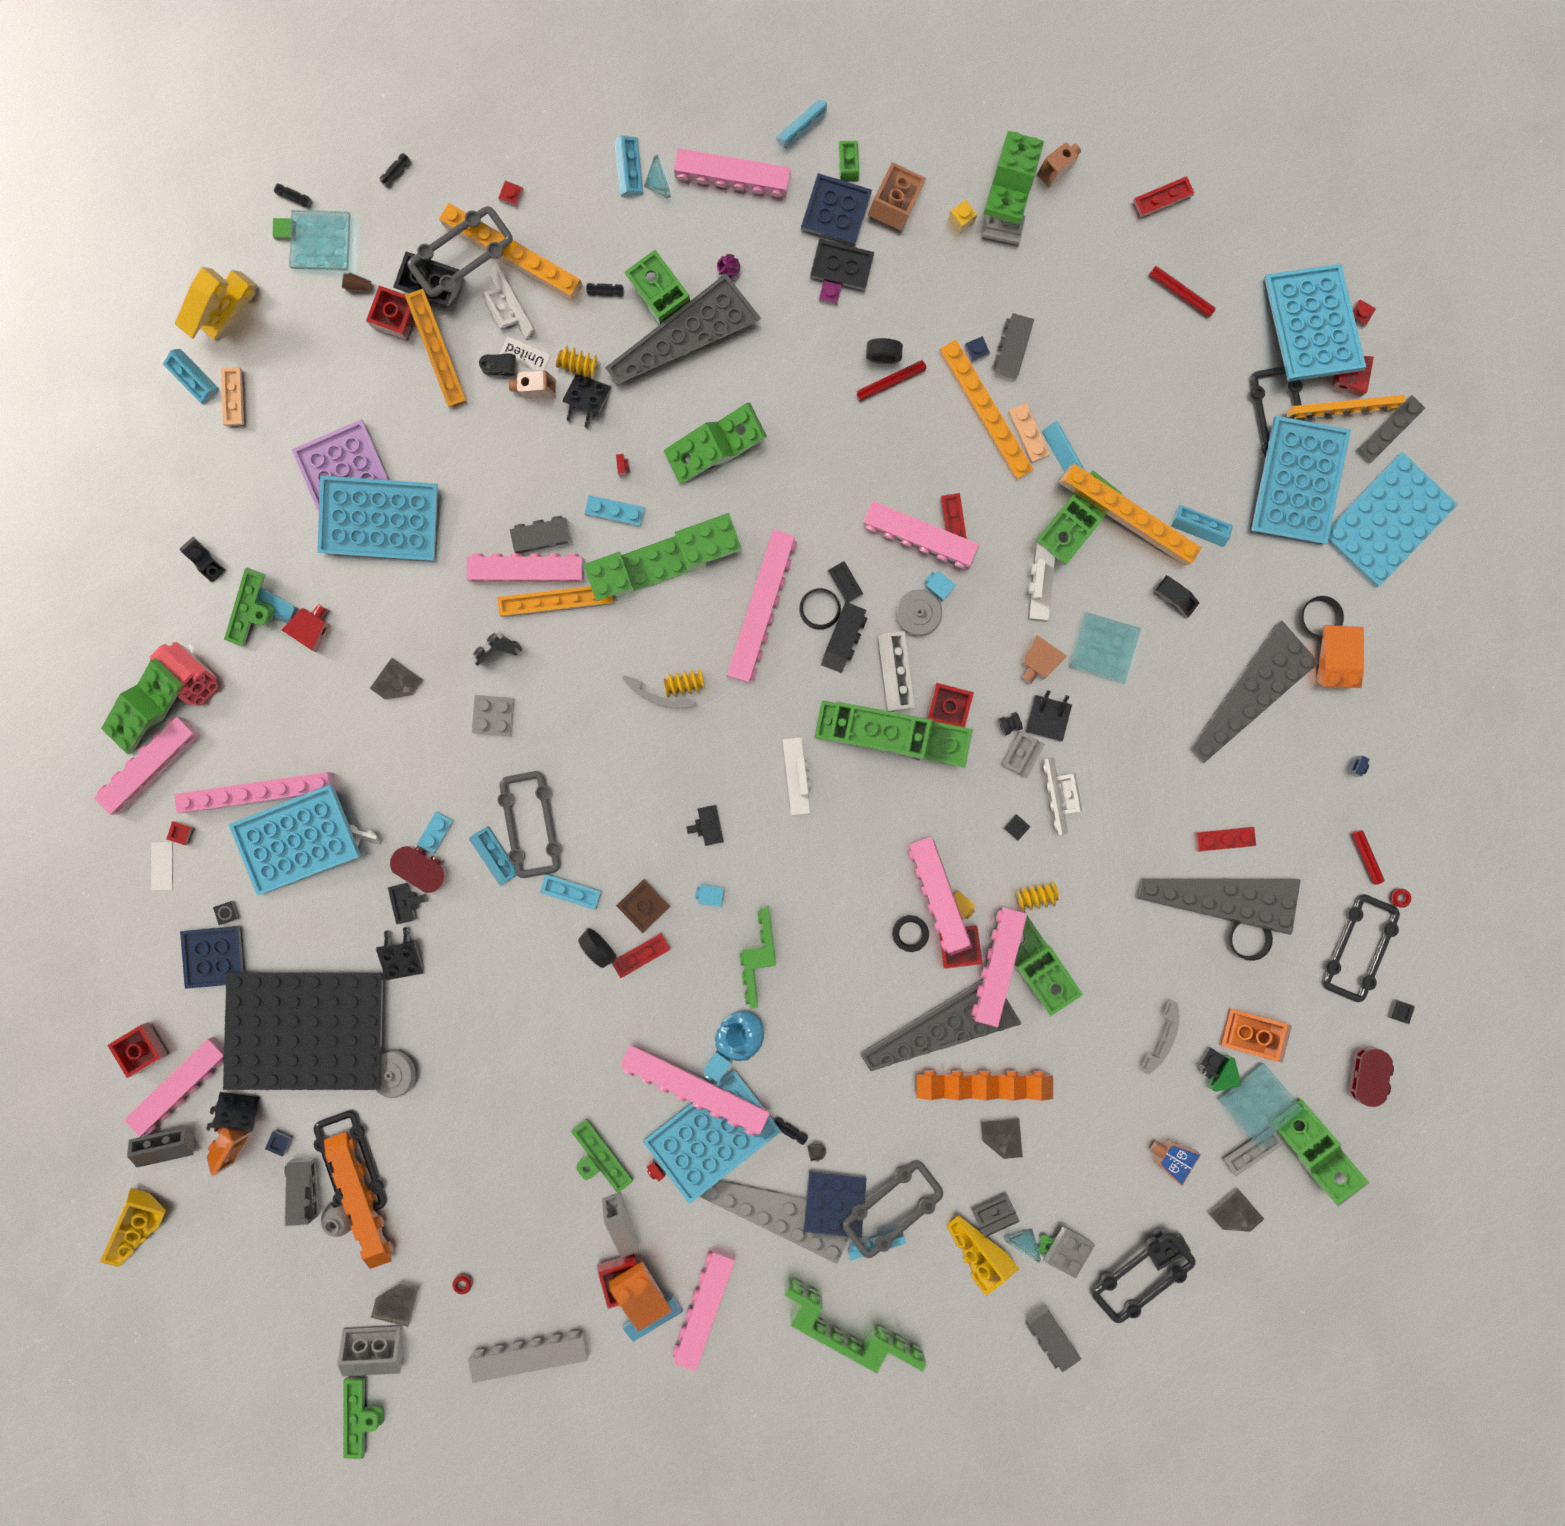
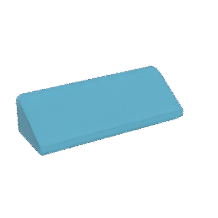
M816 101L776 137L784 148L790 145L826 113L827 102Z
M620 135L615 140L620 196L643 194L638 137Z
M174 349L169 352L163 365L201 404H204L218 390V387L181 349Z
M1058 421L1053 422L1042 431L1064 473L1073 464L1085 470Z
M1179 505L1171 525L1176 529L1222 547L1230 539L1233 527L1231 524L1183 505Z
M261 589L258 601L260 600L272 605L275 608L273 616L287 624L295 616L299 608L267 590Z
M488 826L469 838L500 886L517 876L514 864L508 860V855Z
M674 1295L666 1299L672 1312L638 1332L631 1321L623 1324V1330L633 1342L683 1312Z

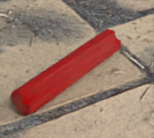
M1364 831L1354 832V840L1375 885L1383 883L1385 879Z

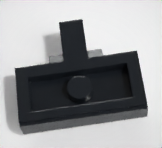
M717 805L698 808L699 819L695 820L696 825L686 826L687 833L698 832V837L703 836L705 846L723 843L724 839Z
M408 883L387 887L396 925L416 920L414 909H418L417 904L427 902L426 894L415 896V892L410 893Z
M1159 1227L1152 1231L1156 1238L1163 1235ZM1180 1233L1177 1234L1176 1236L1179 1238V1240L1191 1252L1183 1236ZM1169 1240L1163 1245V1251L1159 1255L1151 1254L1149 1257L1159 1271L1183 1257V1255Z

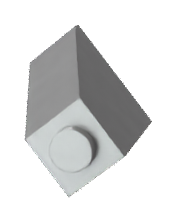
M617 1193L602 1199L604 1224L620 1257L638 1252V1239L621 1194Z

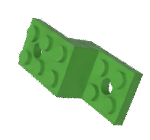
M1008 130L984 215L1018 225L1021 224L1043 148V140Z
M653 250L624 272L647 303L649 312L659 325L690 302V295L656 250ZM655 273L657 275L656 280L648 281L646 279L647 274Z
M745 403L718 422L704 423L664 449V453L679 483L684 484L711 466L724 465L765 439L767 435L751 403ZM741 424H743L746 429L744 434H741L739 431V427ZM686 453H689L691 457L689 463L685 461Z
M1094 470L1091 471L1090 474L1121 495L1123 494ZM1074 493L1037 538L1036 542L1066 565L1106 514ZM1059 533L1067 534L1068 541L1066 543H1061L1058 540Z
M157 658L151 660L138 684L120 693L101 729L127 755L133 753L146 729L165 718L183 684Z
M762 906L761 911L757 912L758 922L763 924V930L760 931L761 943H765V945L745 947L742 950L743 952L739 954L740 964L745 966V972H742L743 985H747L748 991H745L744 994L745 1002L750 1004V1009L758 1008L754 969L776 966L769 906Z
M1027 915L1022 933L1025 936V940L1022 944H1019L1014 966L1024 981L1029 984L1048 1014L1052 1016L1083 994L1051 946L1046 944ZM1053 984L1060 985L1061 990L1058 994L1051 993L1050 988Z
M1302 1099L1271 1122L1273 1127L1295 1151L1299 1162L1337 1206H1340L1369 1184L1365 1176L1342 1151L1339 1141ZM1297 1122H1302L1305 1124V1129L1303 1131H1296L1294 1125ZM1337 1174H1343L1346 1180L1344 1183H1337L1334 1177Z

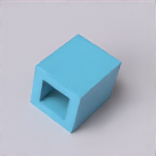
M939 570L936 574L932 572L925 580L927 582L925 588L941 602L956 586Z
M701 884V887L696 890L695 899H699L698 904L722 907L724 887Z
M716 1050L703 1068L704 1076L711 1082H714V1080L719 1082L731 1066L732 1060Z

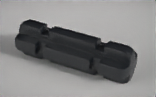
M401 153L398 160H395L385 171L386 174H382L379 178L380 182L384 186H388L392 182L391 179H395L404 169L403 166L410 162V158L406 154Z
M277 183L274 187L275 194L281 197L284 196V198L297 204L300 203L304 207H309L311 203L309 196L289 187H284L280 183Z
M587 283L586 292L590 295L597 293V295L615 294V296H622L624 287L622 284H615L613 286V284L597 283L595 285L594 283Z
M778 1117L775 1119L774 1122L783 1134L793 1140L796 1139L801 1145L806 1143L808 1140L806 1134L800 1133L798 1129L787 1122L784 1123Z

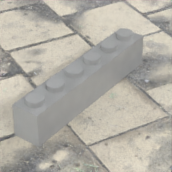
M573 1331L568 1333L567 1336L562 1337L557 1334L550 1336L546 1340L536 1338L526 1344L516 1342L511 1344L510 1347L504 1348L501 1345L493 1347L489 1351L484 1349L476 1350L471 1354L468 1362L472 1383L587 1361L589 1350L585 1332Z

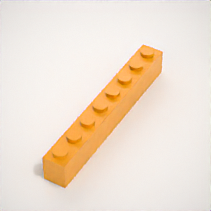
M448 203L439 220L443 227L451 230L465 220L466 212ZM483 222L476 228L468 227L458 234L484 251H487L489 243H499L505 239L502 233ZM512 240L508 247L503 249V255L499 258L574 302L583 287L579 278Z
M1076 464L1069 466L1059 481L1061 485L1183 565L1192 564L1202 548Z

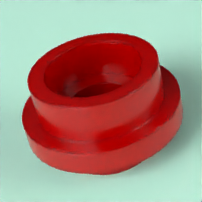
M1397 889L1391 896L1392 903L1399 908L1407 907L1412 899L1410 892L1406 889ZM1399 895L1403 896V900L1401 902L1398 900Z
M458 1275L453 1280V1290L460 1295L468 1293L472 1287L471 1279L467 1275ZM464 1281L466 1286L461 1287L459 1282Z

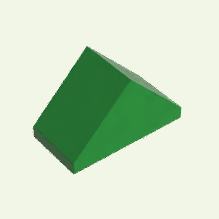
M1228 1054L1225 1056L1227 1059L1218 1072V1079L1213 1077L1208 1085V1088L1214 1092L1242 1085L1235 1058Z

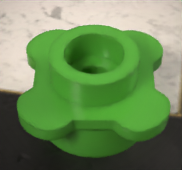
M1042 1235L1038 1252L1040 1254H1047L1056 1237L1051 1238L1047 1235Z

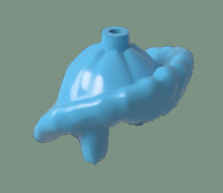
M745 1011L729 1015L720 1024L715 1035L716 1048L719 1050V1053L734 1061H747L759 1051L764 1040L765 1032L761 1020L751 1012Z

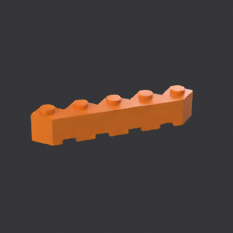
M925 1070L924 1074L917 1075V1098L926 1100L942 1098L965 1100L972 1098L986 1101L993 1099L1012 1101L1021 1099L1050 1100L1053 1099V1075H1045V1071H1034V1073H1018V1071L991 1073V1071L982 1070L979 1073H963L961 1070H953L952 1073H936L935 1070Z
M347 1132L325 1139V1156L327 1162H332L334 1169L332 1176L337 1189L340 1188L343 1194L341 1201L346 1215L349 1214L351 1217L352 1225L350 1227L355 1241L359 1240L362 1251H360L362 1260L369 1269L391 1262L393 1246L383 1236L382 1227H384V1221L382 1216H378L373 1208L375 1195L364 1184L366 1170L364 1165L360 1164L355 1158L357 1145L354 1138H350Z

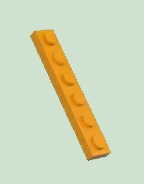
M424 289L406 294V301L447 407L466 401Z
M1405 395L1293 406L1286 410L1287 418L1294 417V419L1301 420L1310 415H1313V418H1320L1330 413L1331 416H1339L1343 412L1349 411L1350 414H1358L1362 410L1377 412L1380 411V408L1395 410L1399 408V405L1405 403Z
M591 586L497 597L500 617L614 603V596L596 601Z

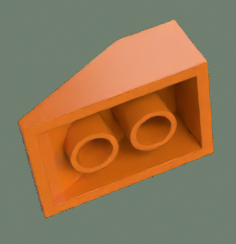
M1324 625L1317 682L1326 687L1362 688L1364 674V627Z
M1231 1009L1221 1046L1283 1063L1292 1025Z
M220 1128L218 1130L220 1135L208 1147L210 1152L207 1155V1161L212 1176H216L233 1165L250 1136V1131Z
M643 1261L609 1282L611 1293L638 1332L672 1312L671 1307Z

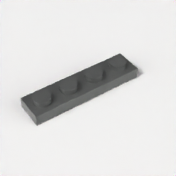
M1411 395L1357 451L1369 463L1373 462L1425 407Z

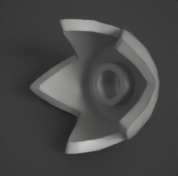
M328 1204L321 1217V1226L324 1232L332 1237H341L352 1230L350 1227L352 1220L349 1219V1214L346 1215L343 1205L333 1208Z

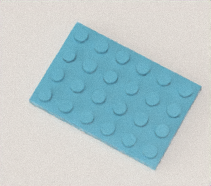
M1342 264L1266 274L1264 278L1288 382L1365 370L1366 364Z
M1274 416L1251 531L1328 544L1351 433L1350 429Z
M1401 452L1331 525L1328 541L1376 587H1380L1458 504L1405 453Z
M320 475L317 553L435 561L438 484Z
M333 784L228 824L257 896L361 856Z
M735 1069L715 1084L764 1108ZM692 1102L646 1138L643 1143L690 1204L781 1132L771 1116H769L760 1135L756 1133V1136L745 1132L746 1128L740 1125L738 1128L727 1123L728 1119L722 1116L718 1119L710 1115V1110L706 1108L700 1110L692 1106Z

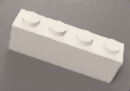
M905 631L878 635L888 711L915 708Z

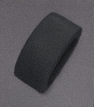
M889 338L871 339L867 342L866 358L876 363H897L902 359L903 344L898 340Z
M907 915L896 921L893 926L892 936L900 949L906 952H916L921 950L928 942L929 929L921 918ZM908 922L918 924L922 931L920 941L913 945L903 943L899 936L901 927Z

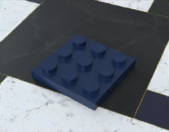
M818 173L801 230L855 246L872 189Z
M240 926L180 931L185 989L226 985V972H244Z
M809 1172L803 1232L848 1236L843 1229V1222L851 1215V1209L854 1205L865 1203L867 1178ZM856 1220L850 1226L857 1236L862 1238L863 1220Z

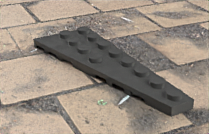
M725 273L611 362L605 369L615 382L619 384L761 320V317Z
M1282 620L1276 624L1272 633L1267 637L1254 659L1244 670L1227 698L1224 699L1218 711L1211 718L1209 724L1190 748L1202 763L1209 760L1319 663Z
M1142 879L1138 899L1291 935L1301 880Z
M983 980L860 1055L871 1072L917 1056L926 1055L930 1052L1019 1026L1022 1023L1007 998H1005L998 1027L980 1023L973 1019L974 1016L971 1015L974 1004L977 1005L979 997H976L978 986H982Z

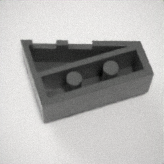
M315 1158L293 1159L287 1163L284 1169L286 1177L285 1226L308 1225L318 1217Z

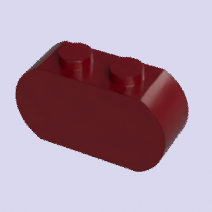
M418 845L415 847L404 846L397 849L390 860V868L394 874L424 893L436 892L444 887L448 879V871L446 866L441 864V859L434 855L432 857L425 854L426 850Z
M1364 1047L1356 1053L1350 1093L1357 1102L1368 1107H1378L1386 1102L1387 1096L1391 1092L1390 1077L1394 1073L1393 1060L1387 1052L1375 1047Z

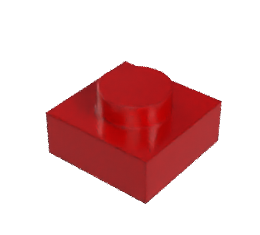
M505 180L498 199L517 207L524 189Z
M1359 299L1353 308L1355 322L1365 327L1376 308Z
M616 454L619 477L627 476V470H630L629 459H625L624 454Z
M172 821L166 840L187 845L193 827Z
M652 1159L647 1164L648 1175L653 1180L657 1179L660 1182L666 1175L665 1171L655 1159Z

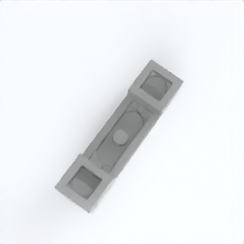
M623 675V680L634 692L654 704L675 709L693 708L697 704L681 696H677L676 701L672 702L641 690L643 682Z
M1169 1000L1163 1018L1169 1020L1157 1053L1156 1055L1148 1053L1141 1069L1142 1072L1148 1075L1161 1065L1174 1044L1179 1025L1178 1003L1173 1000Z

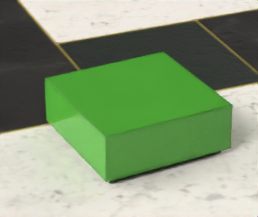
M273 218L272 237L274 239H293L294 220L292 218Z

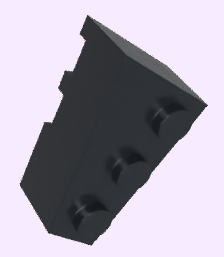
M845 601L821 662L822 666L840 673L843 672L847 660L851 661L855 652L852 649L853 644L857 645L861 637L858 631L860 627L864 629L868 619L864 617L866 609Z

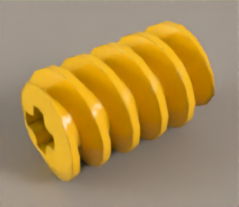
M566 345L563 350L559 351L556 359V368L562 365L563 370L569 368L571 373H574L576 370L577 375L583 373L586 378L591 374V379L593 380L598 367L597 355L590 359V353L588 352L583 357V350L577 355L576 348L569 352V347Z
M700 668L697 674L692 669L689 675L683 671L681 677L678 672H675L674 678H672L670 673L667 674L666 679L664 678L667 697H670L671 691L674 696L678 695V690H680L682 695H685L686 689L689 694L693 693L694 688L697 693H700L701 687L705 691L703 674Z
M1052 882L1051 887L1048 883L1044 884V888L1041 885H1037L1036 890L1033 886H1029L1028 891L1025 887H1022L1021 893L1016 888L1018 903L1023 912H1025L1026 906L1032 911L1034 904L1040 909L1041 903L1044 904L1045 908H1048L1049 902L1055 907L1056 901H1059L1055 882Z

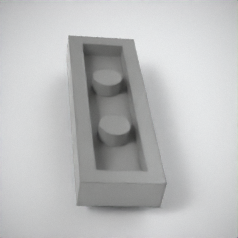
M1270 1127L1225 1157L1224 1161L1232 1173L1238 1176L1284 1145L1274 1128Z

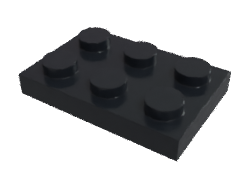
M819 239L810 278L825 280L865 291L875 252Z

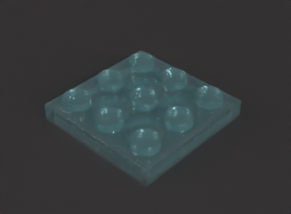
M291 210L289 267L291 269L348 270L350 213L343 211Z
M1085 612L1069 667L1124 684L1141 628Z
M1264 1063L1242 1080L1241 1086L1234 1087L1219 1099L1257 1146H1260L1303 1110L1300 1104Z

